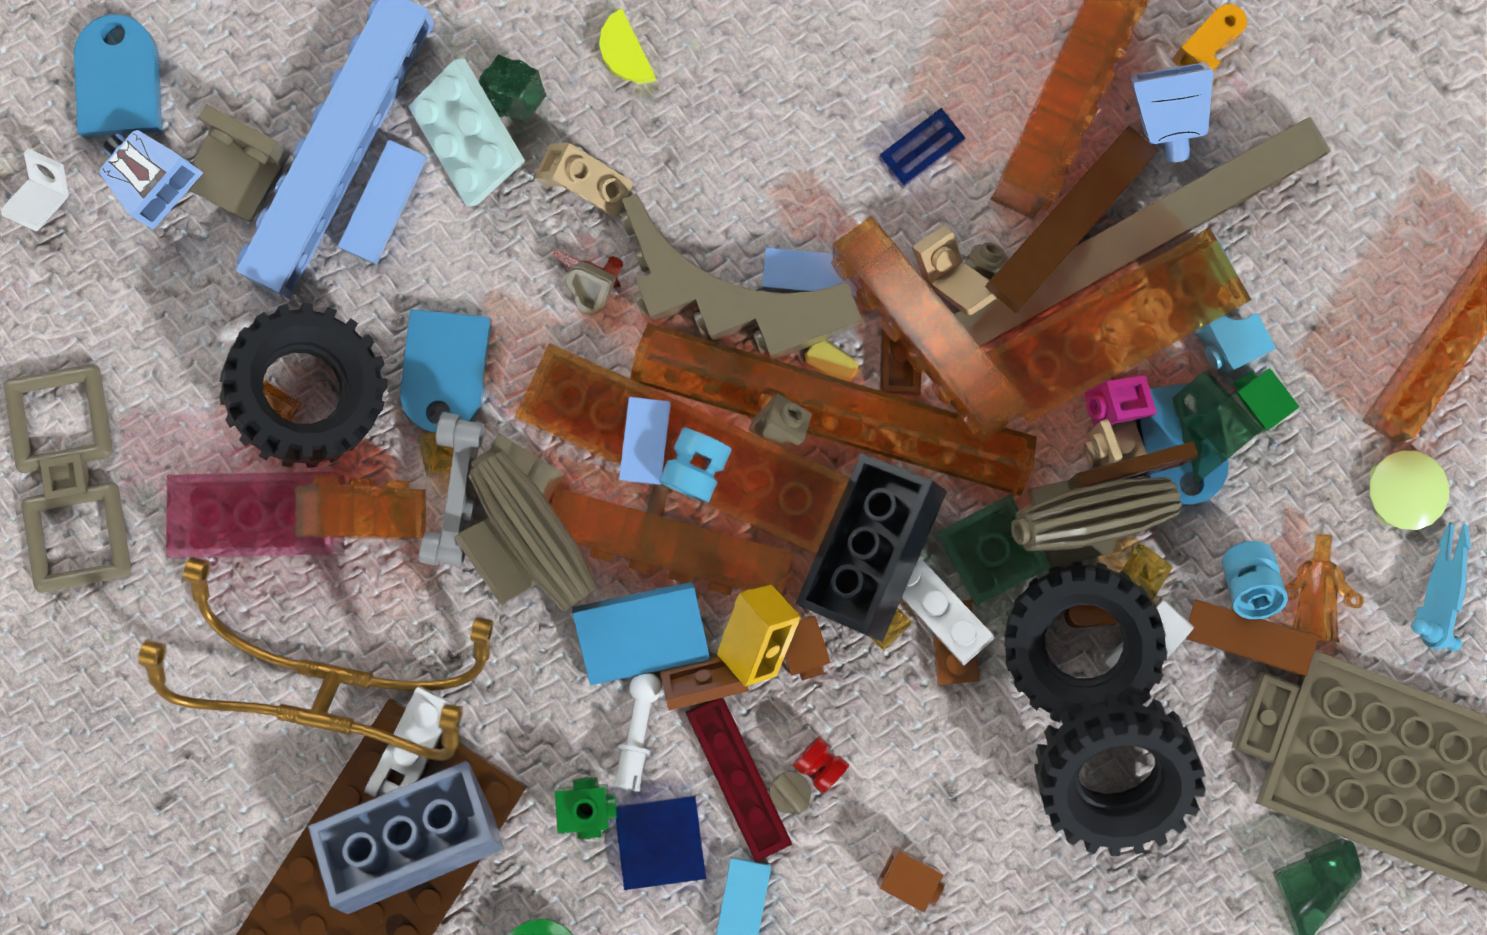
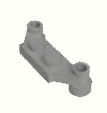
M442 412L436 432V444L454 448L442 533L425 531L420 546L419 562L437 566L439 562L456 566L463 565L466 554L454 537L464 531L467 521H473L477 506V498L471 497L473 484L469 473L474 469L471 462L477 458L478 448L482 444L484 424L462 420L461 416L457 414Z

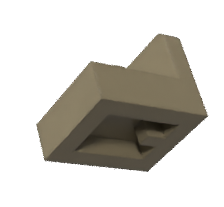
M777 393L752 419L749 431L783 451L791 442L800 445L805 440L812 413Z

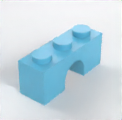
M1220 241L1176 262L1167 270L1169 275L1167 282L1172 294L1177 299L1181 298L1188 311L1186 319L1194 333L1200 334L1207 347L1205 348V355L1209 364L1215 370L1218 369L1222 376L1277 349L1258 313L1242 320H1233L1226 317L1220 311L1217 304V295L1220 288L1238 277Z

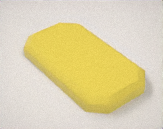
M827 340L810 346L804 353L805 362L840 386L848 385L859 370L857 360Z

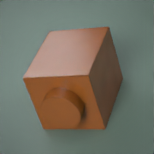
M816 616L799 620L785 655L790 675L799 674L801 681L824 674L823 665L831 663Z
M897 846L892 850L876 882L881 890L922 912H925L929 904L934 906L938 902L945 883L941 882L943 874L938 868Z

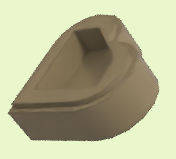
M579 262L568 270L565 282L568 289L575 294L574 300L577 308L584 314L596 315L608 303L617 276L589 263Z

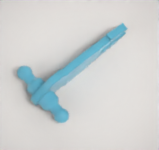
M1449 523L1437 545L1440 547L1428 581L1423 607H1417L1415 620L1411 624V629L1414 633L1420 634L1423 643L1435 650L1447 648L1450 651H1458L1462 646L1461 639L1453 635L1457 612H1461L1466 589L1467 551L1471 549L1469 526L1465 523L1462 525L1452 561L1450 559L1455 525Z

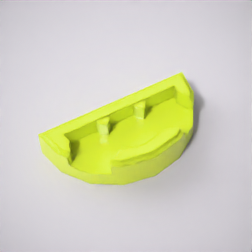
M621 7L608 17L601 29L599 46L603 62L614 76L620 77L625 81L636 82V84L640 85L656 81V76Z

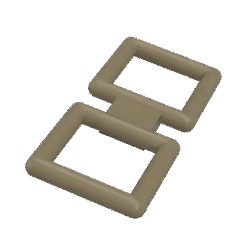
M88 364L8 379L4 383V393L15 466L20 473L41 471L44 494L27 497L21 504L34 589L44 593L127 577L131 573V563L119 487L114 482L90 485L87 465L89 461L105 459L113 453L100 368L95 364ZM85 382L95 444L32 456L22 393ZM103 500L113 563L50 575L40 511Z

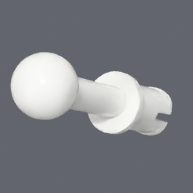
M654 673L634 676L630 682L629 689L631 696L635 699L627 745H618L617 750L621 751L613 785L615 788L640 792L645 755H650V750L643 748L650 706L652 702L659 698L662 691L661 681Z

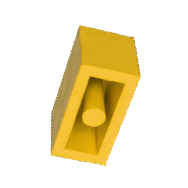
M770 584L739 593L717 651V655L745 687L777 677L801 618L794 608Z

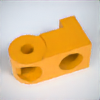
M1222 5L1184 43L1171 60L1178 67L1206 62L1214 71L1221 63L1214 55L1219 49L1231 46L1243 33L1247 26L1246 14L1236 5Z

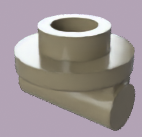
M987 242L975 245L965 264L991 280L1009 258L1005 255L1003 248L994 243Z
M792 771L783 772L772 781L770 797L778 810L784 813H797L800 815L811 805L809 803L811 788L806 778L801 774Z

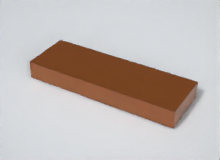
M1195 599L1189 617V622L1194 626V629L1185 639L1307 677L1319 636L1263 619H1247L1239 616L1233 610Z

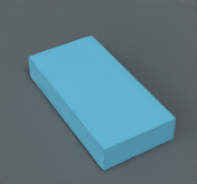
M736 857L730 858L716 935H759L771 864Z

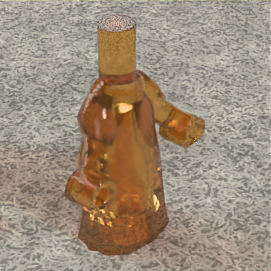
M1315 534L1313 558L1305 561L1298 568L1297 576L1287 585H1284L1286 591L1288 589L1291 590V596H1288V600H1295L1299 595L1293 629L1319 636L1318 641L1340 643L1337 592L1344 597L1343 603L1349 608H1360L1364 604V598L1345 581L1346 578L1343 571L1330 560L1333 535ZM1352 597L1356 599L1355 604H1352L1351 602Z

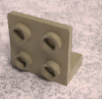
M206 104L199 119L210 130L192 162L203 174L188 191L247 222H252L290 154L278 141Z

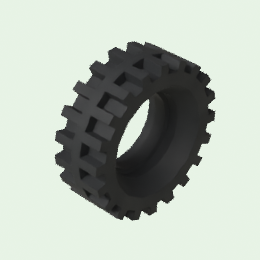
M303 303L298 310H289L288 304L278 306L275 313L267 316L263 312L256 316L253 324L248 328L244 326L229 350L219 380L222 382V391L219 395L220 405H225L228 415L225 420L229 428L235 426L240 432L241 437L239 441L245 447L249 444L255 446L261 451L259 457L266 461L272 456L283 460L282 466L291 468L294 463H306L307 468H313L326 460H329L330 463L339 460L344 453L349 450L352 451L374 426L375 420L383 410L385 402L382 401V396L387 389V379L381 376V369L385 365L382 355L374 356L371 350L375 343L370 335L362 338L355 331L358 325L356 321L350 318L347 323H344L335 318L337 312L335 309L328 307L325 313L313 311V303ZM291 353H308L322 359L333 369L339 381L340 399L336 409L326 419L313 424H297L277 414L270 407L265 397L263 382L267 368L276 359Z
M1082 561L1072 562L1073 566L1059 569L1057 566L1050 568L1049 573L1039 579L1035 577L1029 582V587L1022 595L1019 594L1017 596L1011 614L1008 616L1004 647L1006 651V666L1008 671L1012 673L1014 686L1019 693L1023 691L1030 699L1029 705L1036 711L1042 708L1050 713L1051 720L1058 723L1061 720L1059 714L1066 709L1075 715L1083 710L1080 701L1090 698L1093 706L1105 703V694L1115 693L1117 702H1127L1130 693L1139 694L1142 703L1145 705L1151 698V689L1155 683L1160 684L1163 677L1162 667L1164 661H1167L1166 634L1156 605L1153 604L1148 592L1142 585L1138 586L1123 571L1118 573L1108 569L1106 564L1097 563V566L1082 565ZM1076 605H1093L1107 611L1119 623L1124 635L1123 651L1118 662L1105 674L1093 678H1075L1062 672L1050 660L1045 647V636L1051 621L1063 610Z
M1115 693L1105 694V703L1093 706L1090 698L1080 701L1083 710L1073 715L1066 709L1059 714L1062 725L1058 729L1049 725L1044 731L1047 745H1037L1035 752L1038 764H1034V770L1045 814L1049 815L1051 826L1056 833L1061 830L1064 831L1066 842L1074 846L1079 840H1083L1086 851L1096 854L1100 846L1108 847L1110 856H1120L1121 848L1133 847L1136 855L1144 853L1143 844L1155 840L1159 847L1168 843L1165 834L1171 829L1181 834L1187 828L1183 817L1186 814L1196 817L1200 808L1195 797H1205L1206 788L1201 778L1205 777V772L1187 726L1183 727L1180 717L1175 711L1172 710L1166 715L1162 702L1155 699L1148 706H1144L1140 695L1133 693L1129 694L1127 702H1117ZM1131 745L1146 749L1155 758V765L1150 775L1138 786L1124 792L1104 794L1089 790L1079 781V773L1083 764L1093 755L1111 747Z

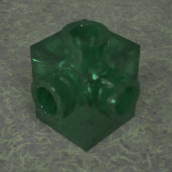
M499 54L491 65L484 69L478 81L499 117L505 116L525 125L547 96L538 69L530 67L522 60H512Z

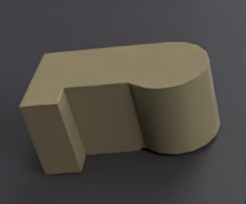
M500 433L490 448L494 454L503 451L540 489L547 501H551L566 474Z

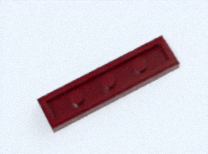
M724 697L704 702L685 711L755 862L793 845Z

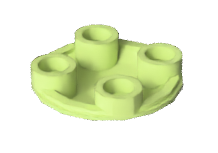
M1402 450L1386 456L1381 462L1371 468L1369 496L1377 512L1378 519L1383 524L1393 525L1399 529L1418 530L1432 525L1444 513L1449 501V482L1443 468L1432 457L1419 451Z

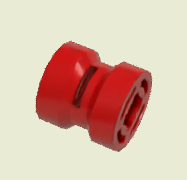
M818 736L797 757L792 766L800 774H807L813 779V786L821 794H824L839 780L850 764L843 757L832 754L829 751V744L821 736Z

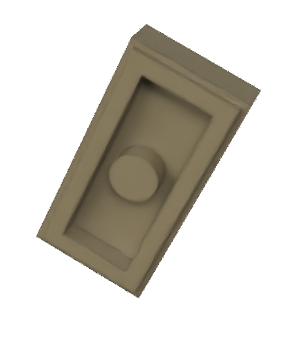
M1258 671L1231 748L1274 764L1301 686Z

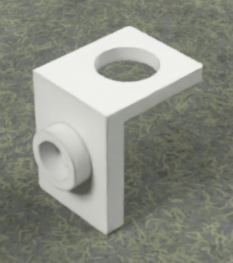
M28 148L24 152L29 179L1 208L2 216L38 231L69 197L64 165ZM37 164L48 168L53 173L55 179L45 176L39 170Z

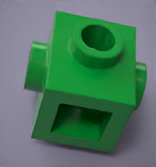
M597 777L573 779V786L559 787L555 790L557 834L576 832L577 839L601 837V830L609 829L611 825L610 819L617 818L616 793L609 794L608 784H598ZM581 803L590 804L593 808V813L584 812Z

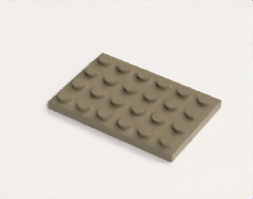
M1315 650L1307 677L1300 675L1297 685L1301 686L1275 762L1268 765L1256 804L1487 892V716Z

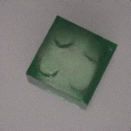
M1011 494L937 532V538L975 608L1042 574L1050 568L1042 551L1025 550L1023 545L1016 543L1014 540L1011 525L1013 520L1016 519L1015 515L1019 512V508Z

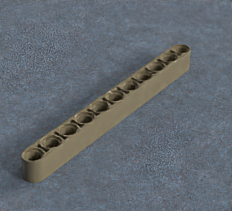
M1308 117L1075 246L1017 313L1013 312L1000 299L996 298L972 315H967L960 310L940 322L936 327L953 357L958 361L1309 166L1331 152V149L1312 118Z

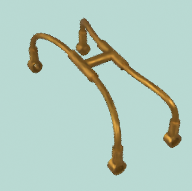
M190 557L184 568V580L190 582L193 600L197 602L198 608L208 625L224 640L247 654L274 665L296 670L297 674L323 679L311 709L287 704L275 706L253 702L200 699L177 694L169 690L165 685L166 675L163 664L166 655L165 643L145 640L140 647L138 663L146 667L149 684L154 687L155 691L163 699L172 704L203 710L276 716L277 720L348 735L352 732L361 734L432 760H446L454 754L456 747L459 745V729L463 706L449 703L443 704L438 727L442 729V744L445 747L442 750L429 748L386 731L356 723L353 718L333 715L327 712L340 683L366 689L372 686L399 691H415L420 686L429 691L458 687L472 681L482 672L486 661L490 658V639L494 621L475 617L470 640L474 643L473 657L476 662L470 670L459 676L433 681H405L374 677L372 673L303 658L300 661L286 658L263 650L241 639L216 618L207 600L210 596L207 583L210 570L209 561Z

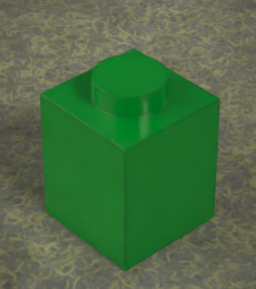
M1270 368L1258 374L1253 369L1233 383L1236 390L1226 397L1254 435L1270 430L1300 407Z

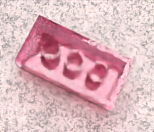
M334 471L167 475L166 558L188 560L190 557L200 559L345 556V476Z

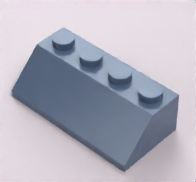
M467 761L308 826L330 906L346 914H350L505 849L492 809Z

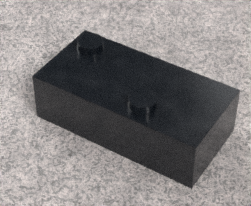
M860 453L795 604L883 642L947 491L931 479Z

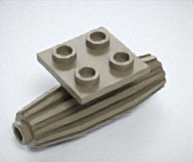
M488 450L471 462L474 469L469 473V477L488 518L458 533L454 538L499 603L503 605L538 585L563 612H566L595 592L598 586L577 542L540 489L503 451L494 454L492 450Z
M1166 477L1123 478L1072 490L1069 488L1068 480L1028 489L1031 505L1016 513V519L1012 522L1011 530L1016 543L1023 545L1025 550H1043L1047 568H1053L1122 551L1120 538L1139 534L1179 515L1182 503L1180 502L1181 495L1177 490V485L1172 482V479Z

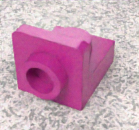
M1146 375L1105 381L1085 393L1087 412L1091 417L1093 427L1106 419L1109 420L1110 425H1113L1115 423L1146 419L1157 414Z

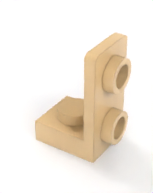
M571 143L550 144L533 178L546 187H563L610 216L619 215L623 206L622 199L628 196L633 185L631 180Z
M944 225L912 246L924 283L967 315L974 314L997 298L985 287L989 280L962 261L953 231Z
M1108 419L1100 421L1085 436L1087 442L1083 444L1089 464L1091 466L1096 465L1097 468L1147 454L1135 421L1121 422L1112 426Z

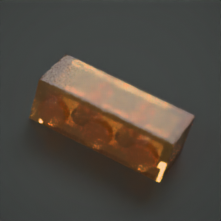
M315 476L313 477V484L296 486L295 537L409 540L422 539L426 531V489L409 488V481H384V487L375 486V479L354 478L349 479V485L339 484V477Z

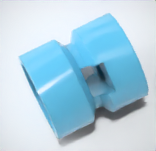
M682 428L673 448L677 457L676 459L668 460L659 482L691 498L709 503L718 483L714 474L715 472L723 471L732 449L702 433ZM693 456L704 460L702 468L689 464Z
M1248 541L1233 546L1223 555L1221 563L1229 586L1228 589L1234 611L1239 616L1247 619H1263L1277 614L1286 606L1288 596L1274 549L1270 545L1260 541Z

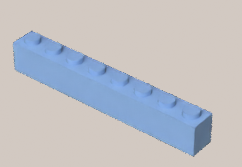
M374 0L371 3L367 13L368 21L362 33H357L350 43V56L344 67L338 68L334 73L330 83L331 91L325 103H320L316 107L312 116L313 125L307 137L301 138L294 149L293 158L295 160L288 173H283L279 177L274 190L276 195L270 207L265 208L260 213L256 222L257 231L251 243L245 244L238 255L236 272L247 280L290 300L435 24L428 9L410 0Z

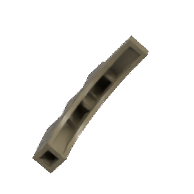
M637 193L622 199L626 209L625 212L620 213L623 225L628 236L636 234L641 247L634 250L637 261L643 273L649 270L651 273L636 279L640 291L633 294L642 316L649 313L655 323L698 306L700 310L693 312L701 335L709 332L713 342L759 325L760 329L753 331V335L761 354L769 351L772 361L862 326L861 315L847 282L818 291L787 294L754 291L724 282L694 266L667 242L653 224Z

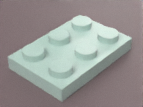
M454 59L408 106L467 207L478 205L525 162L465 59Z

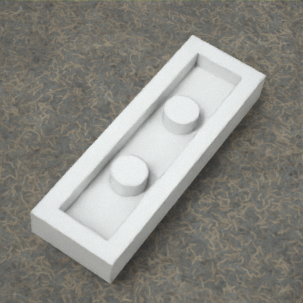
M919 557L901 599L964 666L994 640V635Z

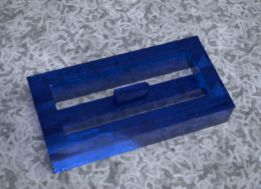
M941 107L879 154L878 159L882 164L885 163L889 168V173L897 178L898 184L903 189L962 144L966 137ZM941 121L944 127L898 162H895L892 158ZM949 133L953 136L952 139L906 174L903 172V168Z

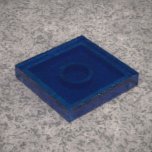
M696 795L617 805V818L615 820L624 890L706 879Z

